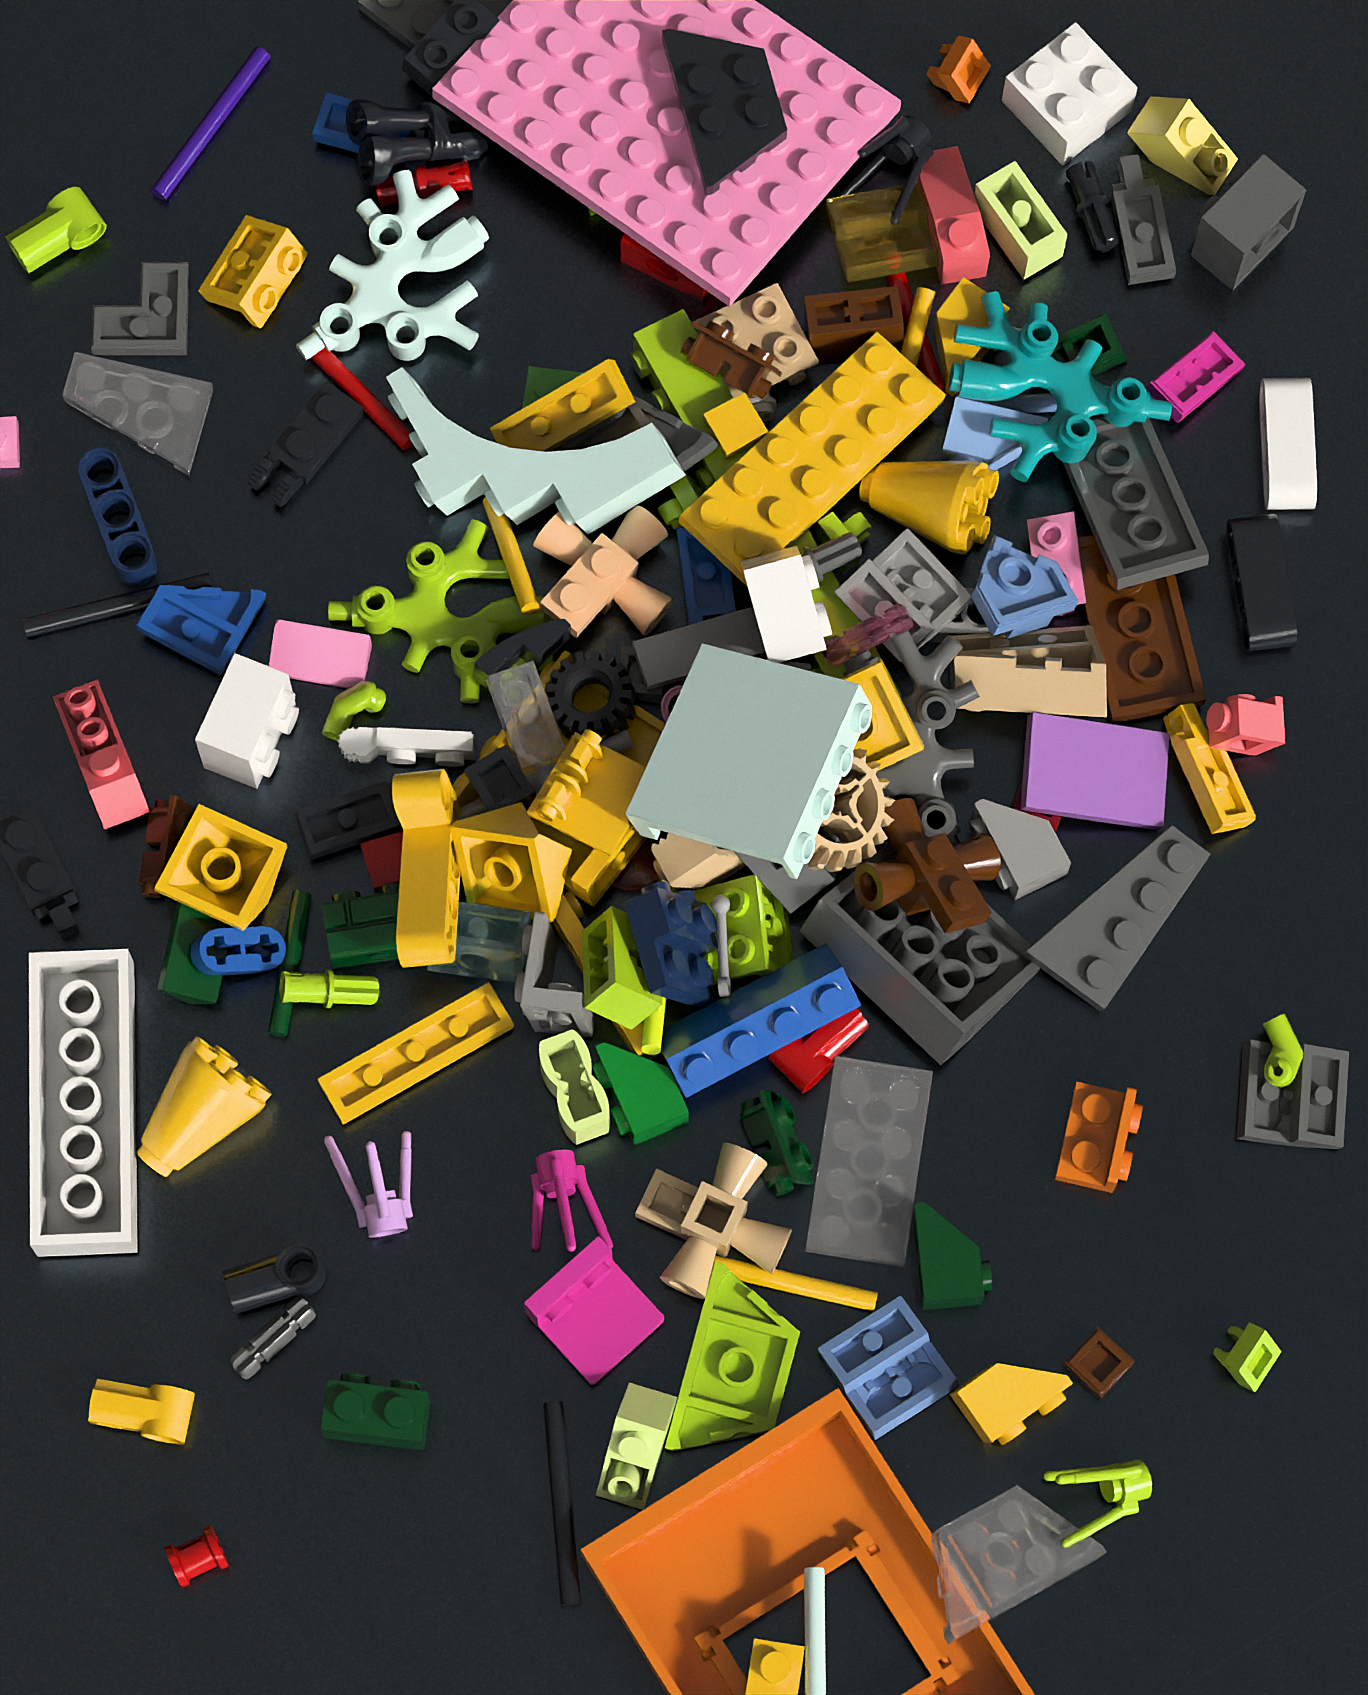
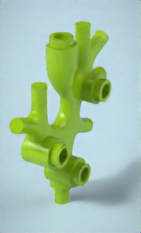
M474 519L470 521L457 547L444 554L442 549L432 542H420L412 546L406 558L409 579L414 585L409 595L394 599L388 589L381 586H371L364 589L359 596H353L352 602L329 601L328 607L329 620L352 621L353 627H363L364 630L371 634H384L392 628L406 631L411 636L412 642L401 665L415 673H419L426 656L432 649L437 646L450 647L453 670L461 679L460 701L468 704L479 702L480 683L473 677L474 664L485 653L496 646V639L499 635L505 633L517 634L533 626L554 621L541 609L531 615L523 614L516 596L491 602L471 617H457L448 611L445 605V596L447 590L455 582L467 578L510 579L503 560L482 559L478 555L477 550L488 527ZM424 559H430L433 561L431 564L425 566L419 564V562ZM537 596L539 605L544 596ZM374 603H380L383 605V607L378 610H372L369 608ZM467 651H475L478 653L473 658H466L463 656V654ZM553 655L536 671H542L547 664L552 662ZM522 658L498 679L504 689L511 709L519 700L527 699L520 679L521 673L528 670L534 671Z

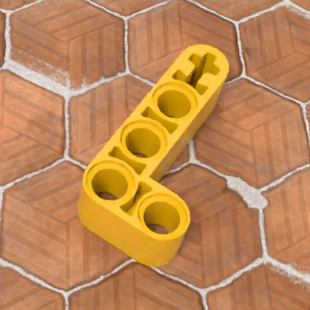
M444 769L394 774L392 797L396 814L403 828L396 929L398 958L403 968L453 963L456 954L461 870L450 826L457 821V815H461V807Z

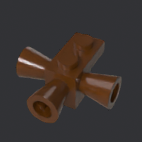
M912 798L894 801L891 806L884 807V812L893 818L894 821L889 826L881 828L888 837L886 841L898 855L893 862L861 863L856 867L853 879L854 889L862 906L869 911H876L897 899L906 916L931 909L945 934L983 924L992 912L974 881L993 880L998 876L1001 868V858L995 841L988 834L979 833L953 847L945 833L926 838L915 801Z

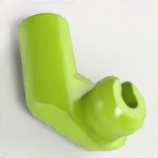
M361 681L338 694L333 701L322 734L327 738L338 741L340 739L339 735L343 733L342 730L346 731L347 728L349 729L355 714L364 709L369 713L379 712L386 702L384 690L376 688L373 682Z

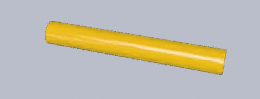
M922 287L917 288L901 349V354L915 367L917 366L935 297V291Z
M485 497L483 505L521 612L525 615L534 614L540 609V605L509 518L505 513L499 517Z

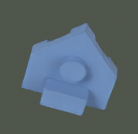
M994 535L989 543L971 594V598L992 636L1004 633L1005 637L1009 639L1048 626L1054 616L1075 609L1079 601L1056 561L1040 554L1037 558L1011 547L1012 542Z

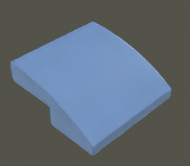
M901 1295L817 1348L818 1353L837 1384L875 1440L959 1387L957 1378L932 1345L928 1332Z

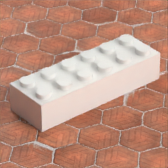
M128 949L29 953L30 1246L38 1257L137 1253L134 962Z

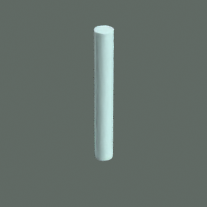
M821 1567L804 1568L805 1695H826L825 1569Z

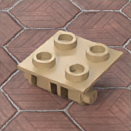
M778 283L733 303L730 307L726 306L694 321L706 328L711 320L734 333L731 342L747 350L750 343L775 356L771 365L780 370L782 374L780 377L772 372L768 374L766 379L772 382V385L782 380H787L790 385H796L806 378L804 370L819 364ZM726 362L719 372L723 380L732 366ZM726 383L734 398L743 394V392Z

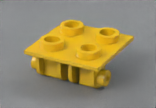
M585 729L582 735L574 733L527 813L530 817L612 856L631 824L625 813L646 766L599 744L602 738L597 733Z

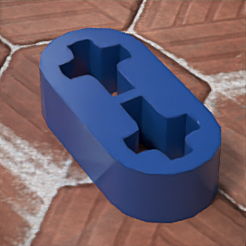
M247 927L244 931L237 928H218L202 933L195 938L191 945L190 956L197 970L206 975L256 974L274 969L280 965L285 957L286 946L280 933L270 927ZM260 942L262 946H268L270 951L269 955L261 957L260 954H246L245 947ZM215 944L216 948H231V955L219 958L216 961L214 956L207 955L206 950L207 947Z

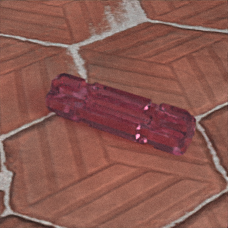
M896 604L884 610L883 616L876 614L844 630L843 636L834 635L824 640L826 650H823L822 654L829 665L836 666L849 659V654L857 655L890 639L891 633L899 634L912 628V617L905 605Z

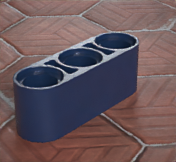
M101 447L91 449L80 459L78 471L115 574L119 581L127 587H144L155 578L158 569L157 561L123 467L117 455L111 450ZM106 469L114 472L112 477L105 482L98 483L91 480L94 473L99 470ZM123 511L129 514L128 519L121 524L113 525L106 522L108 517L114 512ZM140 553L145 556L144 561L138 566L128 567L122 564L126 556L130 554Z

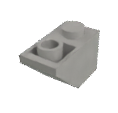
M985 799L974 803L971 815L973 820L968 822L972 836L986 833L995 841L1001 858L1000 872L995 880L1002 890L1009 888L1012 896L1017 900L1067 876L1071 862L1049 820Z

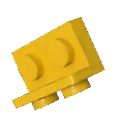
M246 215L198 291L206 301L239 311L252 326L262 328L294 276L300 270L307 257V251L287 227Z

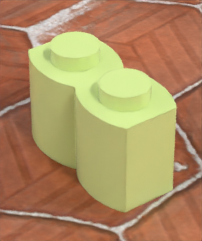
M572 1029L540 1041L539 1057L542 1077L549 1091L557 1098L559 1121L565 1134L577 1145L609 1133L608 1099L601 1084L592 1076L590 1053L582 1037Z

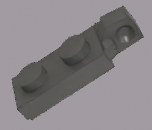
M1139 154L1120 157V165L1117 166L1120 183L1112 184L1111 201L1128 285L1174 278L1176 266L1159 184L1155 185L1153 178L1143 179Z

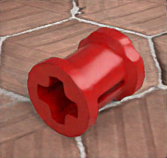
M211 1525L203 1529L202 1535L177 1547L172 1544L164 1547L174 1574L182 1588L190 1585V1579L217 1566L222 1570L229 1567L227 1558Z

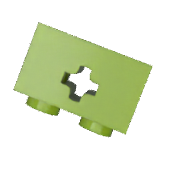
M611 906L581 932L584 1005L586 1009L632 1030L645 1018L658 1010L663 1004V997L651 994L649 991L628 914Z

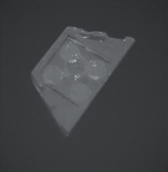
M1018 1485L942 1526L931 1537L934 1559L939 1565L937 1577L939 1598H944L947 1617V1625L943 1628L945 1640L948 1644L1094 1562L1107 1553L1105 1548L1090 1536L1068 1548L1062 1547L1061 1540L1078 1528Z

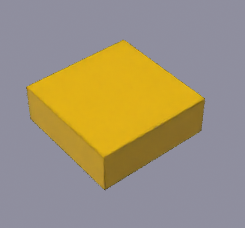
M745 392L703 414L704 423L713 438L720 445L719 448L726 459L758 443L768 434V430Z

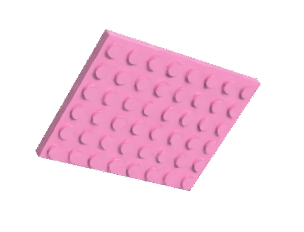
M513 0L498 16L500 22L484 39L476 40L432 88L433 99L729 307L859 158L858 151L881 133L900 111L901 107L900 99L755 0ZM672 29L764 48L787 126V139L770 152L760 154L756 162L742 173L737 170L721 182L719 190L711 195H705L663 46L662 30Z

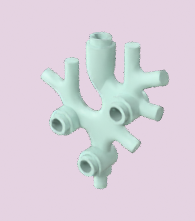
M403 170L393 175L399 202V210L395 215L383 214L370 198L358 205L356 211L369 226L372 252L378 259L370 265L356 264L340 254L336 255L329 270L352 284V295L344 304L335 303L326 307L320 316V321L311 326L313 333L296 344L298 351L305 360H308L324 348L328 352L331 350L340 352L350 350L359 341V328L370 323H380L385 327L390 352L396 358L404 361L414 360L419 357L425 349V338L429 336L440 335L449 338L468 350L473 348L479 334L455 319L456 312L478 296L468 280L436 303L427 307L408 305L401 299L398 293L399 282L406 274L419 271L440 272L452 269L484 249L483 243L489 239L485 228L475 216L467 220L464 217L460 218L431 240L424 241L418 237L417 230L421 225L459 200L456 192L449 184L430 197L421 199L416 194L411 171ZM386 240L396 241L392 245L383 244ZM339 328L347 329L343 334L334 333ZM405 337L413 338V341L407 344L399 342Z

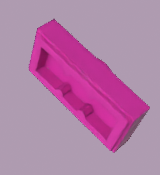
M1213 331L1154 378L1147 386L1146 391L1156 400L1172 402L1171 417L1179 423L1238 375L1246 364Z

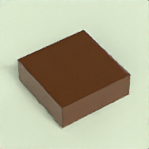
M1098 1327L1063 1366L1100 1400L1131 1368L1135 1361Z

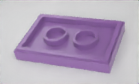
M1032 712L1027 716L1020 810L1152 830L1163 828L1170 733Z

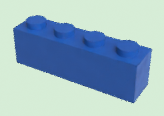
M827 943L776 969L775 972H770L732 992L731 996H725L664 1028L661 1053L687 1098L860 1007L861 1004L843 966Z

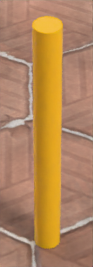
M715 1255L713 1267L715 1261L723 1263L741 1282L874 1312L878 1292L775 1269L771 1275L757 1264Z

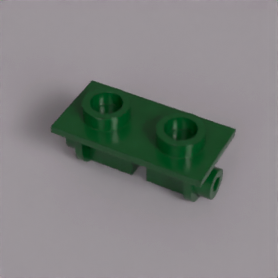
M762 1089L758 1091L762 1103L759 1097L742 1102L743 1112L739 1116L751 1146L758 1147L769 1141L772 1148L758 1155L768 1164L762 1171L767 1188H773L775 1195L779 1196L794 1189L791 1181L805 1185L814 1184L815 1182L810 1172L814 1166L813 1160L805 1144L797 1139L792 1126L796 1122V1117L789 1101L784 1096L781 1097L778 1092Z

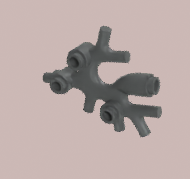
M906 630L890 639L913 683L912 692L909 695L900 696L924 744V750L877 771L876 776L878 779L885 778L890 780L886 788H882L884 797L888 796L893 799L895 796L901 795L912 798L915 801L926 836L931 837L945 833L954 847L960 844L956 834L960 833L961 829L956 821V812L953 804L943 795L941 778L947 770L974 768L973 748H944L936 741L935 729H942L948 726L953 721L957 708L980 696L972 680L953 689H947L941 684L940 678L945 668L963 648L960 643L948 634L932 654L923 656L918 651L909 631ZM868 649L843 662L847 670L843 675L846 676L878 661V656L872 657ZM939 701L944 704L946 711L941 717L935 718L928 714L927 706L931 702ZM933 810H939L944 813L946 819L943 824L934 826L928 822L927 815Z

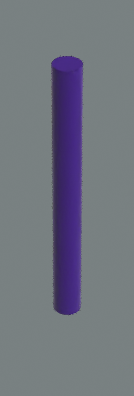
M255 46L155 182L150 191L158 199L166 201L271 58L266 50Z

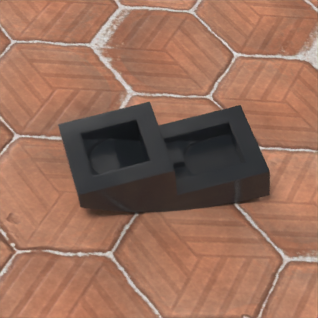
M566 619L554 620L533 626L511 636L489 650L475 662L473 677L488 690L521 658L536 671L569 640L571 624Z

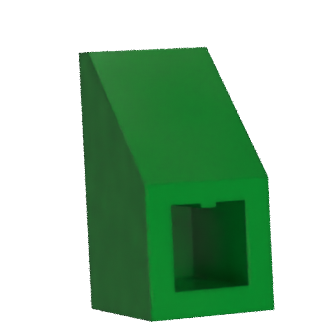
M605 1042L595 1046L597 1061L591 1063L592 1072L603 1089L609 1088L616 1106L609 1109L620 1135L629 1133L633 1144L637 1145L689 1123V1111L669 1067Z

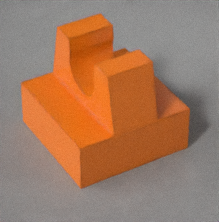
M957 36L953 44L942 45L939 50L944 58L939 68L930 66L926 75L933 85L950 92L954 100L970 103L991 65L973 38Z

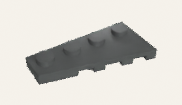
M1173 825L1168 827L1109 880L1092 892L1080 905L1055 924L1051 930L1026 949L1022 955L1099 1012L1104 1010L1211 854Z

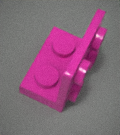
M599 1236L524 1302L525 1314L591 1385L596 1384L664 1322V1315L613 1261L612 1250Z

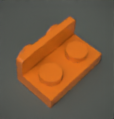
M1076 1082L1055 1180L1113 1193L1118 1179L1127 1181L1133 1152L1125 1150L1128 1132L1137 1134L1143 1105L1135 1103L1137 1089L1127 1087L1125 1092Z

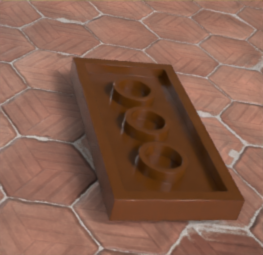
M1094 535L1079 537L1078 544L1086 603L1081 605L1086 626H1093L1106 662L1107 711L1110 723L1172 712L1178 706L1194 703L1195 707L1204 705L1206 696L1175 574L1117 590Z

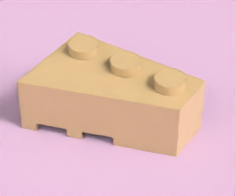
M1092 625L1037 629L1009 639L1005 637L1004 633L992 636L991 633L951 636L963 648L950 662V689L972 680L980 696L957 709L975 712L990 710L1107 717L1106 662Z

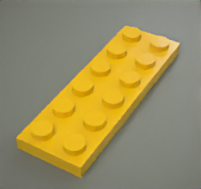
M876 332L680 514L679 523L747 586L741 561L789 548L944 402L946 394L883 336Z

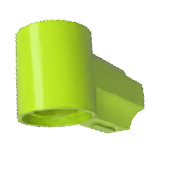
M71 187L57 194L48 203L46 212L5 236L23 269L30 273L69 248L79 250L90 246L104 234L107 225L80 187Z

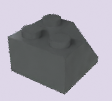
M1264 154L1252 166L1246 162L1236 171L1229 181L1231 188L1221 198L1215 194L1203 205L1198 213L1201 221L1192 233L1195 241L1191 256L1232 291L1294 228L1306 193V189Z

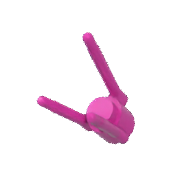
M555 1150L537 1156L535 1158L537 1173L530 1175L533 1190L531 1249L539 1251L541 1247L544 1191H546L548 1198H557L567 1250L572 1252L576 1249L575 1232L568 1196L576 1192L575 1185H577L597 1234L612 1249L613 1242L587 1183L585 1168L583 1165H576L574 1152L572 1150Z

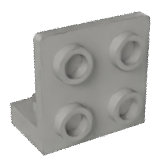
M535 911L533 926L526 925L523 933L522 952L524 955H528L526 972H519L517 975L515 1001L521 1002L522 1013L526 1015L535 1032L561 1034L573 1029L581 1037L592 1038L595 1018L592 1012L585 1008L583 993L577 992V988L569 984L552 983L558 937L546 913Z

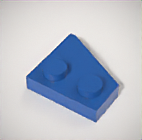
M160 585L136 625L137 631L221 676L265 601L266 593L251 589V592L221 591V588L201 587L197 590H191L184 586Z

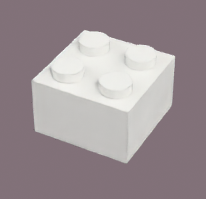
M1075 22L1006 76L1002 102L1063 166L1132 112L1138 87Z
M797 546L741 561L767 659L780 663L826 650L823 637L832 635L823 602L814 603L811 590L820 587L810 555L801 557Z
M234 653L195 738L205 769L256 789L263 776L269 778L272 775L280 751L275 748L282 733L287 735L291 733L299 713V708L295 707V693L292 691L289 674Z

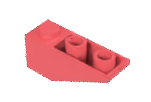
M98 679L53 696L104 830L149 813L150 810Z

